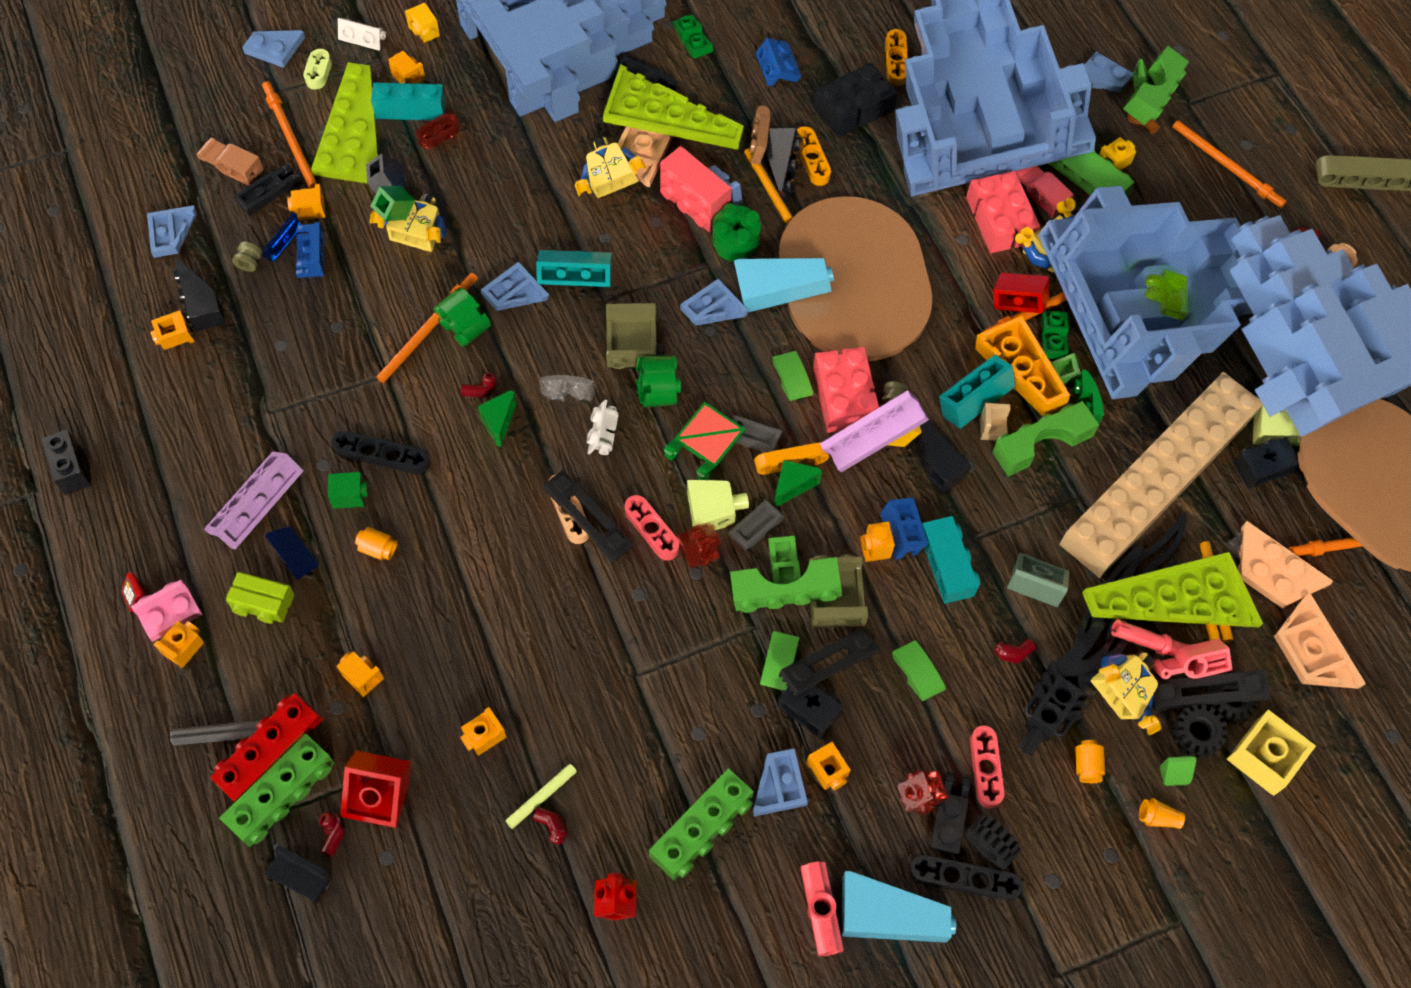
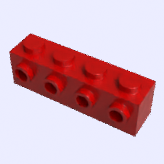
M294 693L292 696H285L278 703V710L271 717L269 715L264 717L256 726L258 730L250 738L248 736L243 738L236 745V752L229 759L224 758L215 766V773L210 778L234 802L265 774L304 734L309 735L324 720L300 695Z

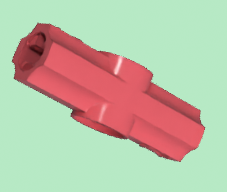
M818 861L800 867L808 904L807 914L811 920L818 956H829L843 952L844 949L835 911L836 902L832 897L826 863ZM818 902L825 903L829 908V913L826 915L818 914L814 909V904Z

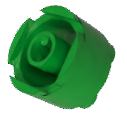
M731 203L724 205L723 209L714 217L712 244L720 257L734 261L747 256L750 258L756 253L759 247L761 230L759 214L744 206Z
M460 287L433 308L435 314L440 318L438 320L440 325L447 332L450 330L454 332V339L461 347L471 343L491 326L485 313L481 315L478 309L479 304L466 290L460 289Z
M675 355L638 357L636 371L641 372L639 373V379H636L639 402L643 404L642 407L677 404V393L681 392V381L679 377H675V370L677 369Z

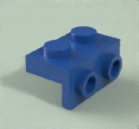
M767 38L756 52L767 85L773 87L779 78L797 82L801 78V73L790 45L785 41Z

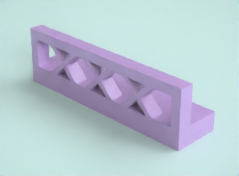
M907 390L820 443L825 452L831 455L837 469L843 472L925 423L929 418L919 399Z
M272 451L204 530L211 535L218 536L230 548L236 549L301 475L303 470L286 453Z

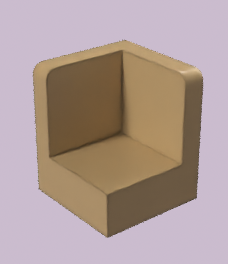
M985 403L980 416V440L996 441L1000 436L1007 433V417L1010 412L1009 404Z

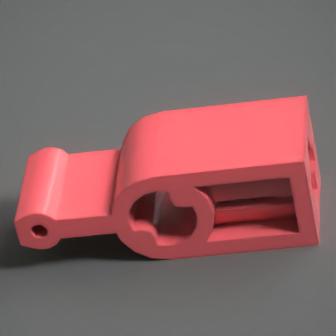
M1038 166L1015 171L1018 179L1027 187L1026 189L1031 199L1051 218L1060 214L1057 210L1059 202L1064 201L1065 203L1067 198H1073L1074 196L1052 173H1044Z
M1220 639L1184 646L1176 651L1174 658L1162 661L1155 659L1152 669L1163 679H1168L1171 675L1185 673L1188 677L1196 679L1232 671L1230 649Z

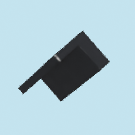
M276 844L273 849L278 854L265 875L317 904L333 877L325 869Z

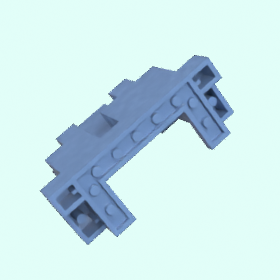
M456 0L460 25L468 38L471 40L478 37L477 26L505 68L509 100L518 115L521 117L545 107L554 122L579 112L578 102H580V96L578 92L613 78V71L618 65L616 56L652 42V31H654L652 22L665 17L666 0Z
M931 0V7H924L914 11L915 29L921 44L922 55L905 59L906 90L911 106H905L896 110L897 140L904 160V175L911 197L969 183L975 179L1018 171L1094 152L1096 137L1088 118L1092 85L1085 66L1082 63L1060 69L1044 25L1020 31L1010 0Z
M1122 186L1096 188L1074 218L1049 220L1040 231L1038 236L1112 399L1137 396L1149 383L1175 380L1200 354L1213 352L1240 326L1237 319L1239 315L1253 314L1229 271L1238 264L1236 260L1241 257L1231 239L1239 233L1238 228L1241 227L1237 218L1189 222L1180 202L1131 206Z
M1280 215L1273 218L1265 216L1254 224L1250 221L1238 228L1239 233L1231 239L1241 257L1236 260L1238 264L1229 271L1254 314L1249 319L1250 324L1242 328V331L1268 376L1262 380L1264 385L1258 387L1255 391L1269 417L1287 410L1302 437L1378 399L1383 400L1411 386V288L1408 284L1398 288L1395 284L1390 286L1378 264L1369 267L1362 264L1354 268L1343 249L1334 253L1331 249L1325 252L1313 229L1301 232L1299 229L1290 233Z

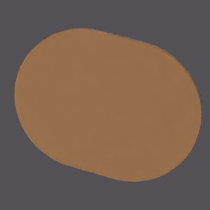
M845 196L828 198L813 203L791 219L780 240L778 259L824 258L826 268H832L834 281L830 282L832 292L787 303L794 325L800 333H803L811 341L812 345L823 352L837 350L838 354H842L843 349L864 347L867 360L876 361L902 352L904 348L920 337L931 313L932 291L919 241L910 225L899 214L878 202L865 198Z
M1378 399L1307 435L1300 436L1298 462L1300 470L1304 473L1308 482V490L1328 515L1377 559L1395 569L1400 568L1411 572V415L1390 402Z

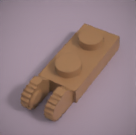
M765 105L758 106L756 117H754L751 126L752 140L749 152L752 153L751 163L757 165L761 163L767 147L770 110Z

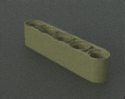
M1327 155L1319 158L1315 163L1318 183L1324 187L1411 191V159Z

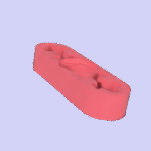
M639 495L629 497L625 502V515L659 558L663 560L674 559L679 553V540L644 497ZM632 505L636 507L641 506V513L644 516L642 520L638 511H632ZM654 522L658 524L659 530L655 533H649L644 527L647 523ZM662 535H663V541H664L667 545L672 544V550H671V551H669L667 548L664 549V550H662V549H663V543H662V541L659 539Z
M979 726L970 737L976 797L981 806L992 809L997 807L1004 798L998 740L992 728ZM981 734H984V737L990 739V741L986 744V753L978 755V753L983 751L982 741H977ZM982 760H989L994 765V772L991 774L982 772L979 763ZM996 779V781H992L990 786L992 793H997V796L994 797L993 801H990L989 796H984V793L988 790V781Z

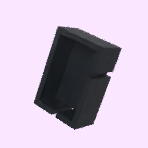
M871 62L815 89L813 108L834 134L840 138L854 131L856 125L860 128L894 111L898 92L887 79L883 80L882 73Z

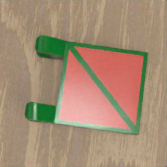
M704 402L678 435L664 448L665 457L671 461L674 460L681 448L684 447L705 462L697 470V479L708 480L718 464L745 432V428Z

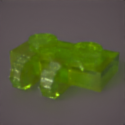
M1164 270L1161 275L1150 274L1146 276L1145 285L1149 286V288L1146 289L1145 297L1160 302V314L1183 321L1188 316L1187 276Z

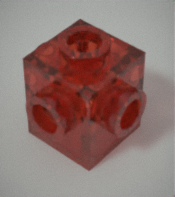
M707 524L694 526L689 531L677 535L683 557L690 569L699 565H707L713 560L720 558L718 547H721L720 539L716 532H711Z
M916 771L908 774L906 781L897 785L900 800L906 812H919V815H924L936 809L934 805L948 799L939 772Z

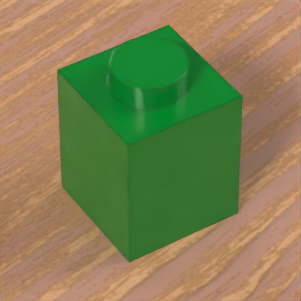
M379 186L371 207L385 221L406 220L415 199L401 186Z
M360 472L328 474V499L333 509L365 507V497L369 496L368 482L363 480Z

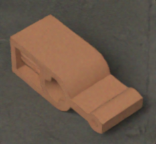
M210 138L197 153V157L200 160L215 165L223 174L248 186L264 170L259 156L233 144H227L226 146L214 138Z

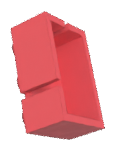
M680 146L660 162V192L666 199H670L674 203L677 202L679 210L692 217L699 227H704L708 232H711L715 215L723 209L724 205L729 204L731 201L732 188Z
M1012 171L971 180L966 199L972 213L976 214L975 220L990 254L1010 249L1012 242L1014 248L1024 246V244H1019L1015 241L1016 231L1018 234L1021 233V229L1030 227L1033 233H1036L1040 229V225L1016 172Z
M864 347L843 349L842 354H838L837 350L815 353L813 372L827 433L842 431L879 408L876 393L873 392L874 385Z

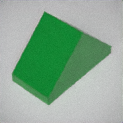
M508 391L478 406L481 421L496 446L499 447L503 445L517 405L515 392Z
M784 460L775 494L774 504L776 507L820 484L822 476L820 468Z

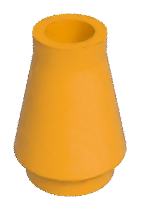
M1152 798L1150 800L1145 799L1141 803L1139 820L1145 822L1146 826L1181 829L1185 822V814Z

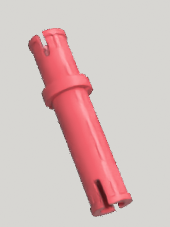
M1119 619L1113 623L1111 630H1115L1111 632L1112 636L1150 648L1162 656L1166 654L1174 657L1177 650L1188 646V644L1173 640L1169 635H1158Z

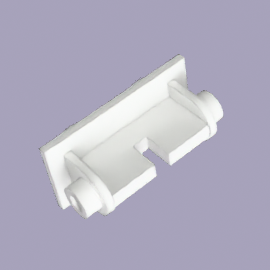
M338 18V40L380 50V40H385L386 32L382 28L353 22L350 19Z
M604 400L599 407L593 409L591 415L593 427L589 431L586 443L589 444L587 454H591L594 449L599 450L601 455H608L612 451L615 434L606 431V429L616 430L619 413L614 406L606 407L607 400Z

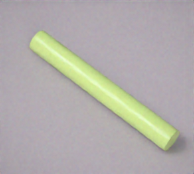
M568 764L505 820L507 825L511 829L516 827L577 772L571 764Z

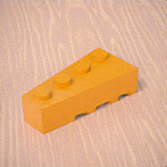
M1022 316L977 335L975 349L986 360L996 355L1013 366L1014 389L1042 417L1049 413L1052 415L1058 413L1064 406L1068 405L1069 392Z

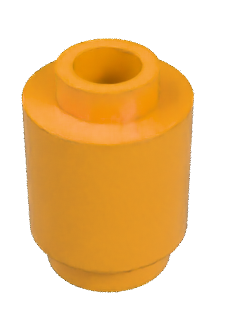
M371 527L360 530L355 540L359 552L379 560H390L397 547V541L391 535Z
M1095 740L1081 741V745L1075 747L1076 774L1079 776V781L1082 783H1100L1103 781L1102 776L1105 775L1104 747L1098 745V741Z

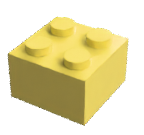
M1267 710L1254 722L1227 760L1274 796L1288 785L1316 745L1270 710Z

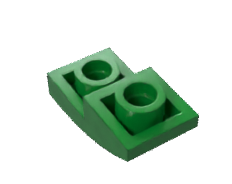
M693 15L684 16L673 21V27L679 39L693 59L713 52L712 43L703 34L702 25Z
M1044 310L1042 313L1041 348L1048 359L1058 360L1069 354L1067 333L1069 330L1067 312Z
M1082 370L1078 379L1074 380L1073 394H1077V403L1084 402L1099 424L1104 416L1100 392L1087 370Z

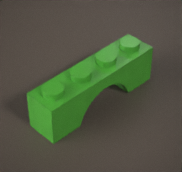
M1167 46L1147 71L1153 79L1154 85L1144 82L1130 97L1123 110L1144 126L1150 119L1155 121L1163 111L1162 108L1170 100V95L1179 86L1178 83L1187 73L1184 69L1189 61Z
M1083 401L1075 405L1071 403L1064 406L1056 414L1052 415L1049 413L1032 425L1030 423L1023 425L1017 432L1011 435L1009 433L1003 434L996 440L992 453L1009 477L1030 467L1035 456L1034 444L1053 438L1062 440L1073 447L1092 438L1099 424Z
M837 557L811 560L805 574L797 581L789 584L769 582L759 573L757 568L730 572L736 611L744 613L754 612L757 608L763 607L778 609L785 604L806 605L814 600L829 602L836 600L837 597H842Z

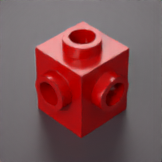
M621 873L607 874L606 879L596 880L594 917L615 921L636 917L637 881L625 879V875Z

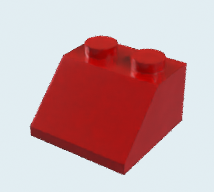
M355 751L344 767L340 817L396 828L409 786L411 761Z

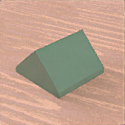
M1019 552L1007 589L1058 607L1068 590L1070 571Z

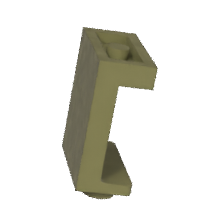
M655 303L606 304L607 368L623 369L625 367H636L638 357L656 356Z
M851 554L837 557L842 597H837L836 600L829 602L822 600L810 601L812 628L858 627L866 625L868 608L864 602L862 580L863 557H856ZM818 555V556H815L814 558H810V559H809V563H810L811 560L825 559V558H829V556H827V555Z

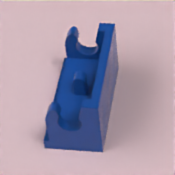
M320 222L297 226L296 232H308L296 234L297 278L324 276V234Z
M914 498L889 500L880 515L883 522H889L895 544L892 552L894 559H902L908 552H911L912 556L919 554L928 545V541Z

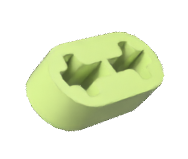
M316 49L309 55L303 76L307 87L310 89H320L326 84L332 66L328 51Z

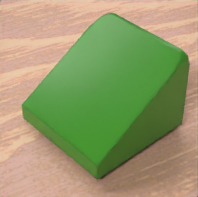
M1139 59L1133 72L1135 91L1144 82L1151 85L1150 76L1143 59Z
M1075 353L1051 362L1063 384L1074 383V380L1078 379L1083 370L1080 360Z
M1168 757L1160 765L1163 784L1165 786L1190 784L1194 774L1196 757Z

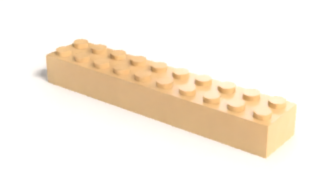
M1222 372L1071 526L1059 545L1097 577L1101 578L1254 418L1263 405L1260 399L1226 373Z

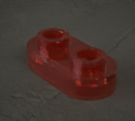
M446 113L422 125L416 131L418 144L423 148L430 149L454 137L460 130L458 118L453 114Z

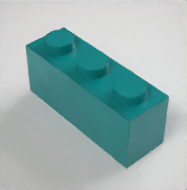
M373 83L371 103L375 119L444 121L446 99L443 84Z
M539 250L536 261L537 284L610 287L612 253Z
M993 355L939 396L942 416L961 429L982 413L985 403H995L1015 387L1013 366L998 356Z
M953 516L923 523L922 526L928 541V545L924 547L944 604L974 597L980 586V578L978 573L973 571L970 564L971 554L967 547L964 548L961 540L963 535L960 525L955 524Z

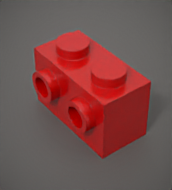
M1000 273L993 289L995 309L1043 313L1050 297L1049 276Z

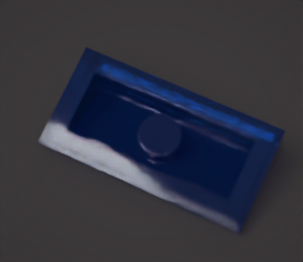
M295 212L291 214L264 247L262 257L272 262L276 261L298 233L296 232V227L300 225V222Z
M290 526L264 535L296 580L319 566L317 560Z

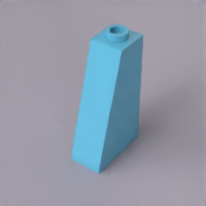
M824 258L734 260L743 303L748 312L832 292L830 282L834 281L831 267L826 268Z
M845 871L842 877L841 936L947 943L952 934L956 933V917L951 916V907L860 874Z

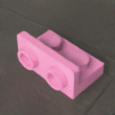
M183 580L171 582L165 585L162 590L153 595L142 597L136 604L131 606L152 642L163 637L177 621L185 625L187 621L191 622L203 615Z

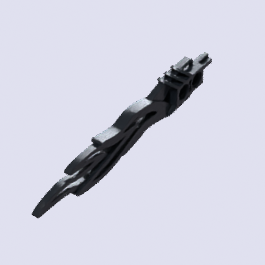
M1185 512L1182 513L1168 532L1147 550L1143 551L1144 546L1142 544L1133 549L1119 563L1106 583L1114 582L1121 572L1123 573L1119 580L1132 577L1138 565L1159 551L1176 533L1171 547L1166 553L1154 560L1142 574L1153 572L1177 549L1186 527L1187 514ZM1173 560L1166 568L1176 566L1177 561ZM1088 608L1077 630L1074 647L1056 661H1051L1047 672L1045 671L1042 674L1040 682H1037L1034 686L1033 696L1024 709L1025 715L1029 717L1024 726L1029 728V730L1018 745L1022 749L1021 752L1033 756L1043 739L1048 742L1053 735L1057 737L1065 736L1073 722L1082 718L1084 712L1081 711L1086 710L1091 704L1089 700H1092L1098 694L1097 688L1093 685L1091 679L1099 673L1101 660L1106 656L1121 654L1129 642L1120 638L1115 648L1108 653L1112 642L1116 638L1111 634L1112 631H1115L1111 630L1117 620L1116 618L1092 617ZM1119 619L1131 625H1134L1137 621L1131 619ZM1088 620H1089V621H1090V627H1089L1087 633L1085 634V629H1086V626H1087V622H1088ZM1108 622L1104 635V643L1106 644L1089 659L1081 660L1092 648ZM1073 679H1075L1076 686L1073 685V684H1072L1071 682H1069L1068 680H1073ZM1056 694L1062 695L1065 702L1059 701ZM1035 704V710L1031 713L1030 709ZM1042 715H1047L1052 723L1045 722ZM1065 724L1061 732L1057 731L1060 725Z

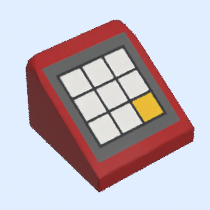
M132 572L127 573L121 593L129 610L133 612L131 606L147 595L136 575Z

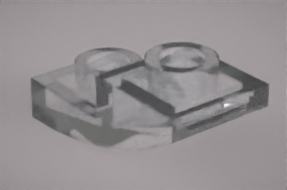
M569 375L543 376L539 380L541 394L551 400L558 399L564 401L567 394H570L576 399L591 401L595 394L594 381Z

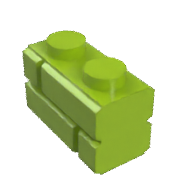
M237 572L233 586L227 594L226 601L231 607V611L237 615L246 617L249 613L256 615L257 619L265 623L272 624L273 621L282 623L288 612V607H290L294 598V592L290 585Z

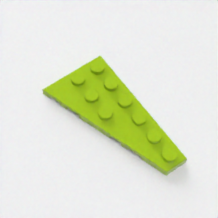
M347 63L311 168L314 176L367 183L366 164L378 156L376 121L371 103L373 84L370 65Z
M621 64L603 114V122L737 150L739 149L744 128L743 125L721 114L715 115L707 111V107L701 104L697 106L689 102L687 97L659 83L653 84L645 80V76L639 73L635 75L627 71V67Z
M1230 552L1086 588L1082 592L1092 617L1258 628L1263 624Z

